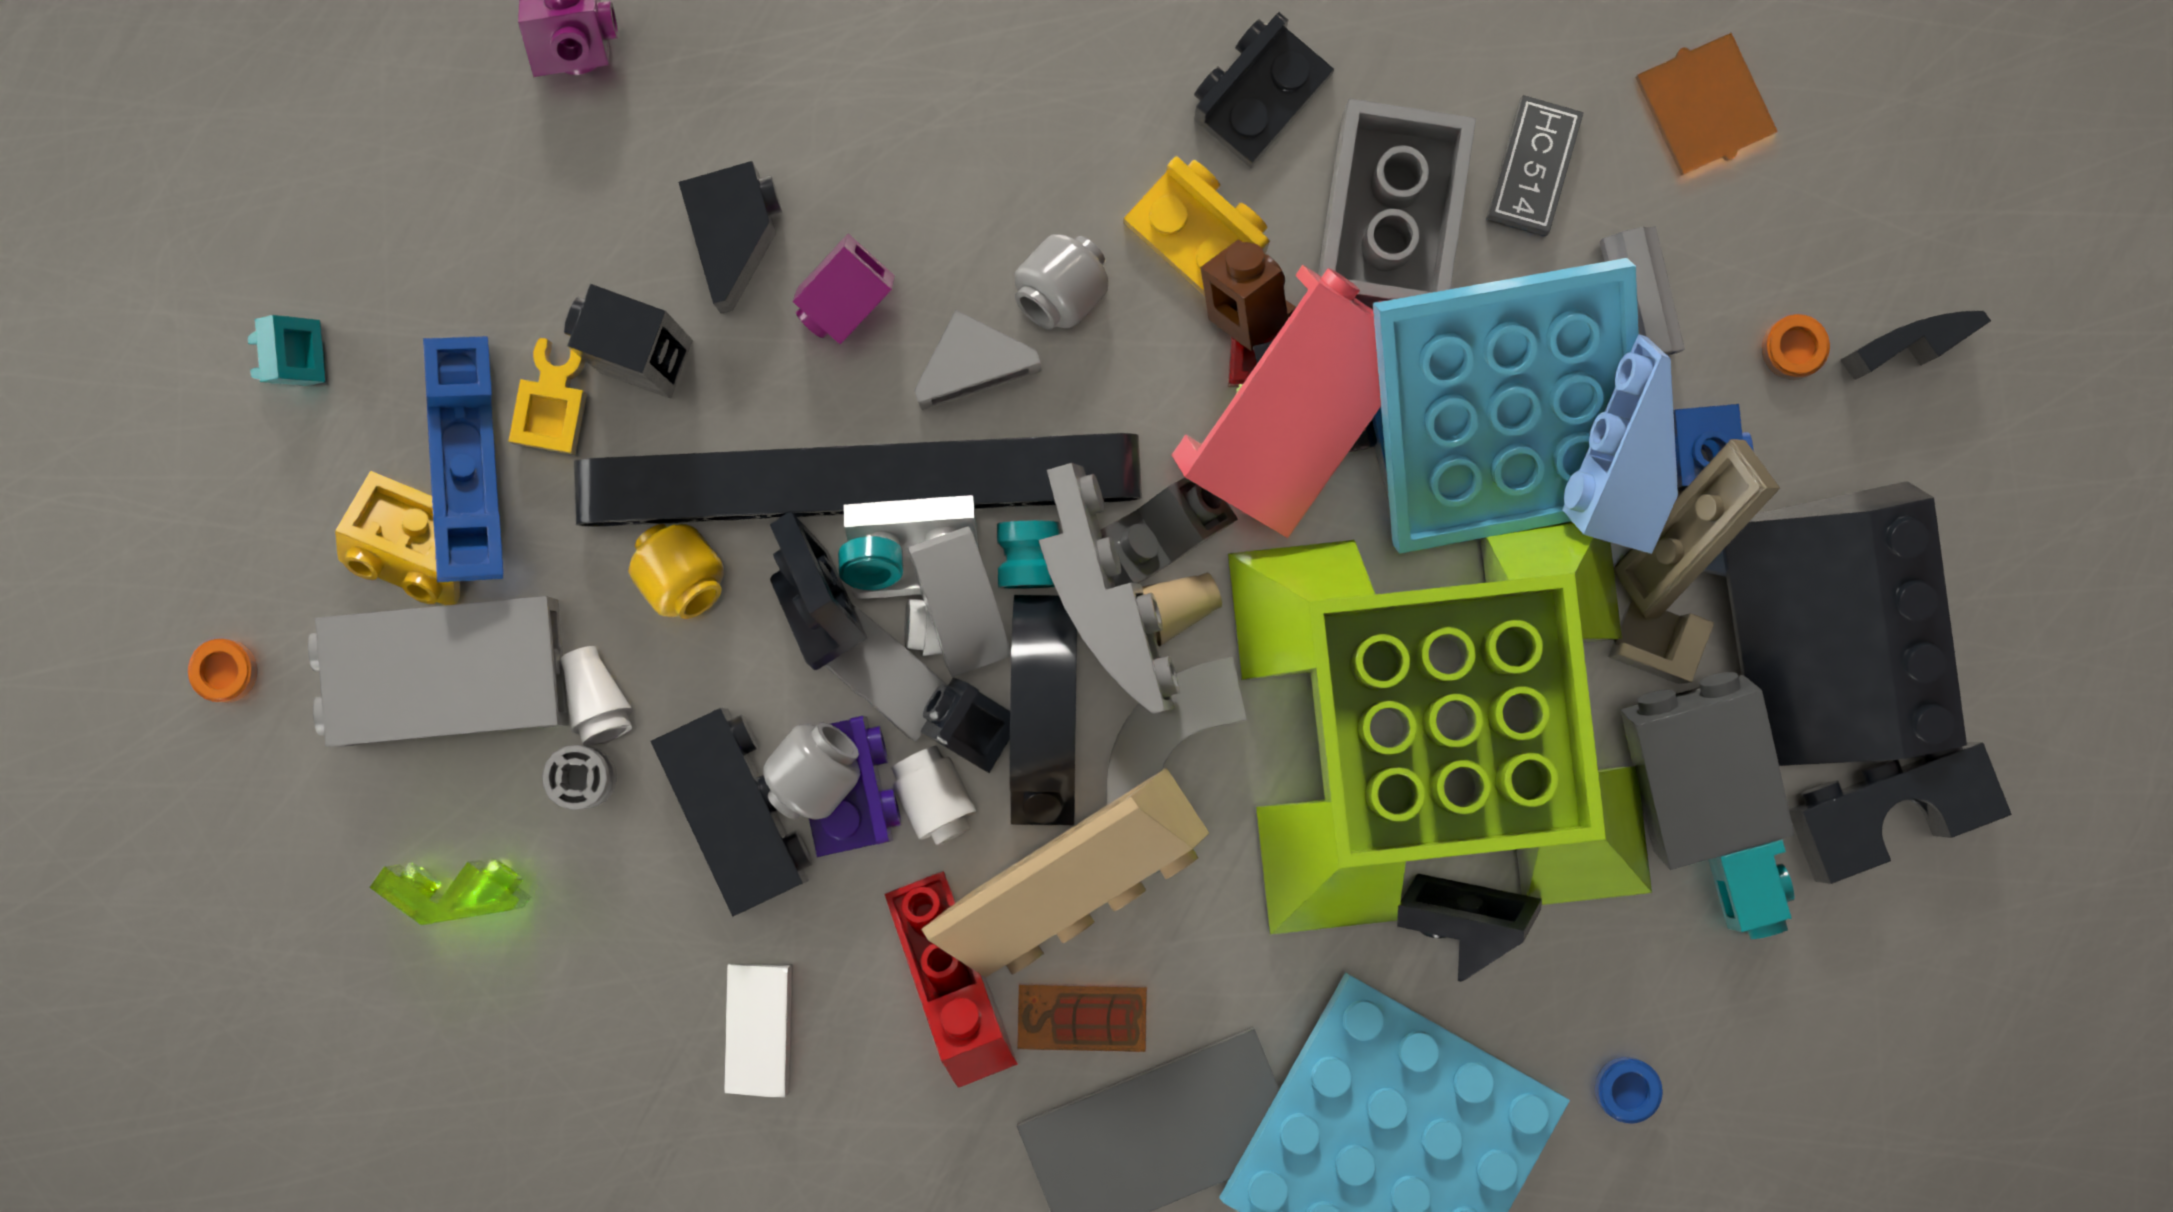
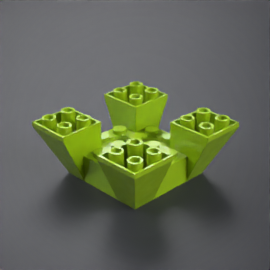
M1572 521L1481 538L1486 583L1375 594L1355 540L1227 554L1241 680L1311 673L1325 799L1256 807L1270 935L1397 921L1406 861L1517 849L1522 895L1541 898L1542 905L1652 893L1641 793L1635 766L1598 769L1583 647V643L1622 639L1611 542L1583 535ZM1437 637H1445L1452 640L1460 651L1459 665L1450 674L1439 672L1430 662L1429 648ZM1513 695L1526 699L1533 712L1531 724L1521 733L1511 730L1503 718L1504 705ZM1447 702H1453L1461 706L1468 718L1466 731L1456 740H1450L1443 736L1436 723L1438 711ZM1381 709H1388L1396 713L1403 725L1401 738L1395 745L1388 748L1375 742L1370 732L1371 720ZM1460 767L1472 775L1475 781V792L1469 802L1456 806L1446 797L1444 783L1448 774Z

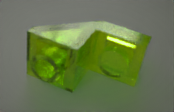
M491 858L488 864L482 860L467 862L444 895L437 892L441 882L427 870L412 862H409L406 868L400 864L384 866L369 887L420 925L511 911L525 907L532 897L519 888L523 878L512 868L495 858Z

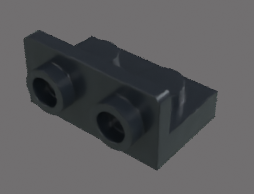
M1280 12L1267 25L1260 19L1254 22L1235 47L1241 53L1226 72L1219 66L1213 69L1194 93V96L1200 100L1196 106L1194 120L1250 168H1252L1334 72L1332 66L1287 29L1289 20Z
M790 511L770 524L780 547L778 551L773 553L775 562L780 570L771 576L770 582L805 662L813 670H818L867 639V635L828 550Z

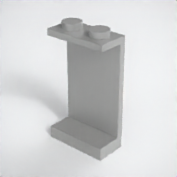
M541 596L315 618L316 633L309 635L308 655L312 670L315 672L319 671L321 697L314 699L313 718L317 733L325 736V747H347L362 743L569 725L565 676L560 662L563 650L558 599Z

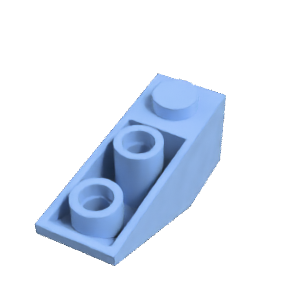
M1638 334L1631 352L1624 355L1617 367L1615 375L1616 387L1605 412L1600 413L1592 425L1589 437L1590 447L1581 468L1570 477L1564 493L1565 505L1562 511L1583 535L1652 554L1678 496L1671 358L1648 337Z

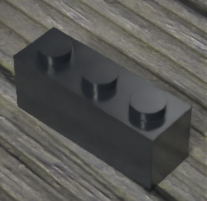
M590 284L585 299L576 297L573 301L564 326V333L570 336L567 347L599 373L670 399L693 341L667 311Z
M719 708L650 741L732 917L809 881L804 871L805 868L812 865L808 850L797 830L789 834L786 833L778 816L777 809L769 801L768 793L771 790L765 782L764 775H759L749 754L757 750L758 746L742 714L732 718L729 709Z

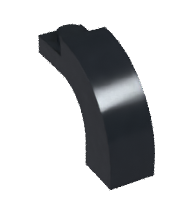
M1014 595L1010 686L1011 825L1074 826L1077 629L1065 610L1059 595Z

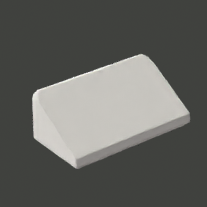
M728 964L725 1093L785 1098L790 1093L792 965Z

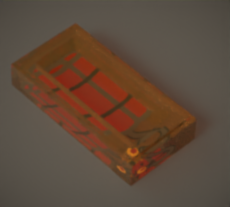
M1019 983L1017 1049L1146 1052L1147 986Z

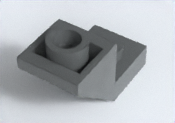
M1184 477L1173 483L1137 510L1100 530L1102 538L1111 537L1113 539L1119 556L1121 574L1113 576L1115 587L1128 583L1139 584L1233 524L1238 520L1237 516L1226 501Z

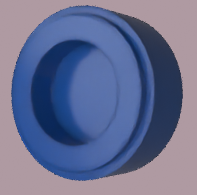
M1620 1057L1608 1062L1598 1073L1595 1081L1597 1102L1602 1110L1615 1120L1628 1124L1639 1123L1650 1118L1660 1106L1663 1095L1662 1083L1656 1071L1647 1063L1633 1057Z

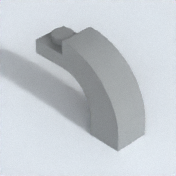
M1233 657L1206 662L1177 673L1180 693L1171 696L1175 709L1152 714L1140 703L1136 705L1119 731L1111 751L1106 779L1107 805L1162 771L1169 755L1187 737L1204 729L1247 720Z

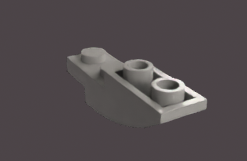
M1074 463L1048 469L1047 473L1063 534L1041 539L1039 543L1049 574L1065 610L1082 639L1101 665L1129 695L1152 714L1175 709L1171 696L1180 693L1179 682L1171 657L1165 656L1161 658L1154 632L1163 630V624L1156 598L1153 593L1144 594L1141 584L1128 583L1115 587L1113 576L1121 574V565L1113 539L1111 537L1102 538L1096 513L1104 511V501L1096 476L1094 474L1086 476L1084 467Z

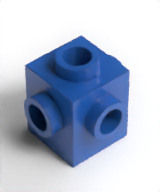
M1739 404L1673 410L1678 492L1684 491L1731 439L1745 440L1754 452L1750 433L1742 432ZM1701 449L1706 452L1708 461L1703 457Z

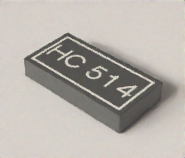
M1525 95L1521 97L1487 213V220L1547 236L1550 233L1584 112Z

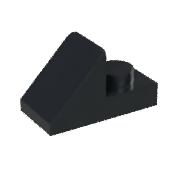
M1418 873L1401 899L1400 905H1398L1397 927L1420 931L1423 935L1431 938L1441 939L1448 937L1460 940L1458 981L1462 982L1524 942L1541 911L1542 899Z

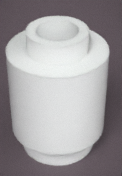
M937 745L919 751L891 768L897 779L892 786L919 840L932 836L936 846L971 829L966 819L977 811L951 758H943Z

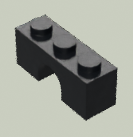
M1967 742V746L1923 755L1924 758L1901 766L1899 759L1882 761L1861 770L1864 781L1842 789L1837 780L1803 792L1802 797L1805 803L1789 809L1815 882L1833 884L1890 862L1891 858L1882 836V826L1889 810L1901 801H1911L1921 809L1932 835L1936 837L1953 838L2012 815L1984 743Z

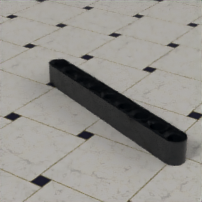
M1107 433L580 459L574 461L576 526L609 527L777 519L790 511L796 517L844 515V505L972 495L975 509L1056 505L1047 470L1069 463L1083 466L1086 476L1090 474L1096 476L1104 503L1134 501L1142 499L1139 435L1132 433Z

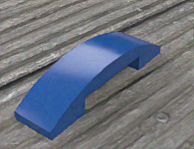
M488 336L423 338L437 582L503 579Z

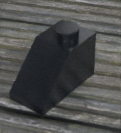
M753 161L678 182L712 302L721 314L733 311L776 235L771 215L782 212L772 176L760 178V174Z

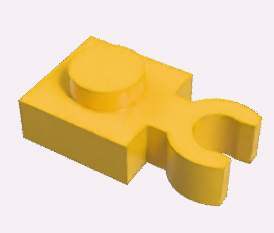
M540 337L533 351L535 365L540 371L539 382L520 379L508 442L515 445L575 455L587 393L583 390L570 388V383L572 379L581 373L586 361L570 349L569 360L564 365L553 366L549 358L552 342Z

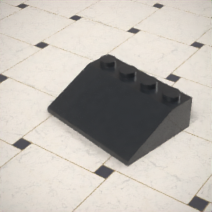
M1905 481L1757 513L1722 550L1741 675H1744L1762 690L1779 766L1898 760L1967 746L1933 496Z

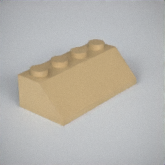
M1166 767L974 889L921 930L928 941L985 978L1005 965L1013 975L1044 954L1039 946L1042 942L1057 934L1061 942L1065 943L1094 924L1095 921L1090 913L1108 902L1112 910L1116 911L1139 897L1146 891L1141 881L1156 871L1160 870L1165 879H1168L1199 858L1193 848L1209 832Z

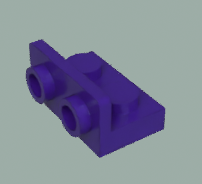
M862 715L850 718L849 720L831 723L832 726L846 734L857 747L859 755L856 760L860 768V777L853 789L831 815L816 820L809 818L817 857L893 841L891 828L902 826L894 788L883 790L878 765L888 763L883 733L880 726L869 728L867 716Z

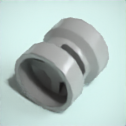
M575 745L561 748L548 759L542 774L543 787L549 798L558 806L570 810L594 808L606 802L614 792L617 782L616 767L610 756L601 749L591 746Z

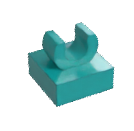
M269 315L255 319L256 331L248 336V344L257 345L259 368L250 369L252 378L260 379V382L300 386H310L326 382L320 320L280 315Z

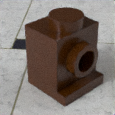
M1238 239L1200 267L1208 319L1250 351L1254 350L1253 346L1262 344L1282 329L1296 308L1285 298V275L1281 267L1272 257L1264 254L1262 248L1255 243L1242 242Z

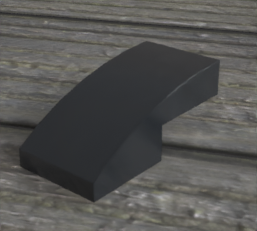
M1984 310L1961 311L1921 319L1899 327L1865 344L1840 360L1854 380L1872 372L1907 347L1921 366L1940 357L1991 322Z

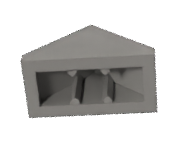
M955 310L914 391L921 409L924 410L1040 372L1041 363L1037 350Z

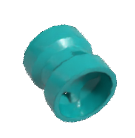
M1032 520L997 523V543L1004 549V556H1006V561L998 567V588L1038 589L1055 587L1039 540L1059 535V522Z

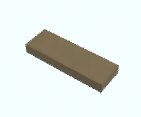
M1731 439L1676 499L1652 554L1631 548L1614 567L1615 575L1645 618H1659L1780 489L1779 485L1745 440Z

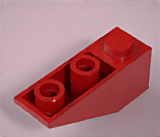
M941 871L884 894L941 1062L956 1086L960 1088L1018 1065L987 979L928 941L921 930L956 903L945 872Z

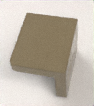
M1631 600L1627 605L1620 624L1622 639L1614 640L1608 657L1677 684L1692 683L1715 622L1692 613L1680 616L1669 611H1665L1659 618H1645L1635 602Z

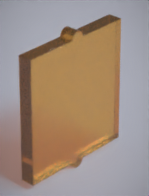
M1732 33L1691 51L1683 47L1676 53L1675 58L1646 70L1635 77L1681 176L1721 158L1725 161H1731L1736 157L1737 151L1778 132Z

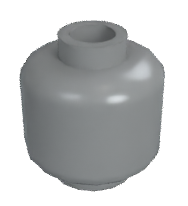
M1052 234L1046 238L1015 272V286L1018 290L1015 294V300L1020 309L1030 320L1045 329H1052L1055 326L1059 328H1072L1080 323L1108 291V276L1103 267L1105 257L1102 251L1092 241L1083 236L1073 239L1066 235Z
M821 722L817 726L805 724L794 727L767 759L763 767L765 782L771 790L768 793L769 801L779 812L792 819H797L800 815L814 820L828 817L853 789L860 777V768L856 760L859 755L857 747L846 734L828 723Z

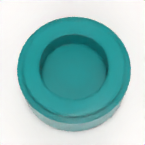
M865 536L852 539L843 544L838 551L839 577L849 586L861 590L887 588L895 584L903 576V550L898 543L884 537Z

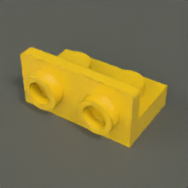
M1175 156L1167 165L1165 174L1123 218V223L1205 296L1200 267L1238 239L1242 242H1251L1259 245L1265 254L1270 240L1263 233L1268 227L1261 217L1244 203L1240 202L1234 208L1217 192L1221 184L1202 164L1192 160L1187 165L1179 157Z
M370 471L335 530L338 560L353 574L367 580L379 578L401 587L410 597L425 604H435L438 602L445 606L456 605L460 598V581L437 582L432 496Z

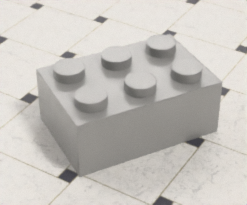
M1349 98L1341 119L1318 275L1323 276L1327 268L1336 271L1360 289L1355 298L1372 309L1373 303L1378 301H1388L1451 289L1476 118Z

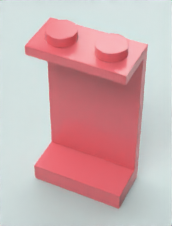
M1304 265L1301 266L1295 276L1308 291L1206 439L1201 444L1185 435L1171 455L1185 478L1286 538L1293 532L1381 407L1373 309L1355 298L1360 289L1336 271L1327 268L1323 276H1320Z

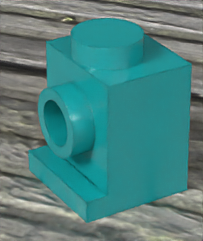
M1782 839L1708 860L1727 928L1739 932L1748 931L1750 939H1760L1783 933L1788 930L1786 920L1792 918L1787 902L1794 901L1793 884L1784 864L1776 865L1774 855L1786 852Z

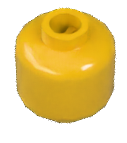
M657 524L647 529L638 537L634 545L636 552L630 560L628 572L632 582L655 612L666 617L680 616L682 619H690L700 615L717 601L722 592L720 584L724 576V567L721 559L696 528L687 524H676L666 527L665 524Z

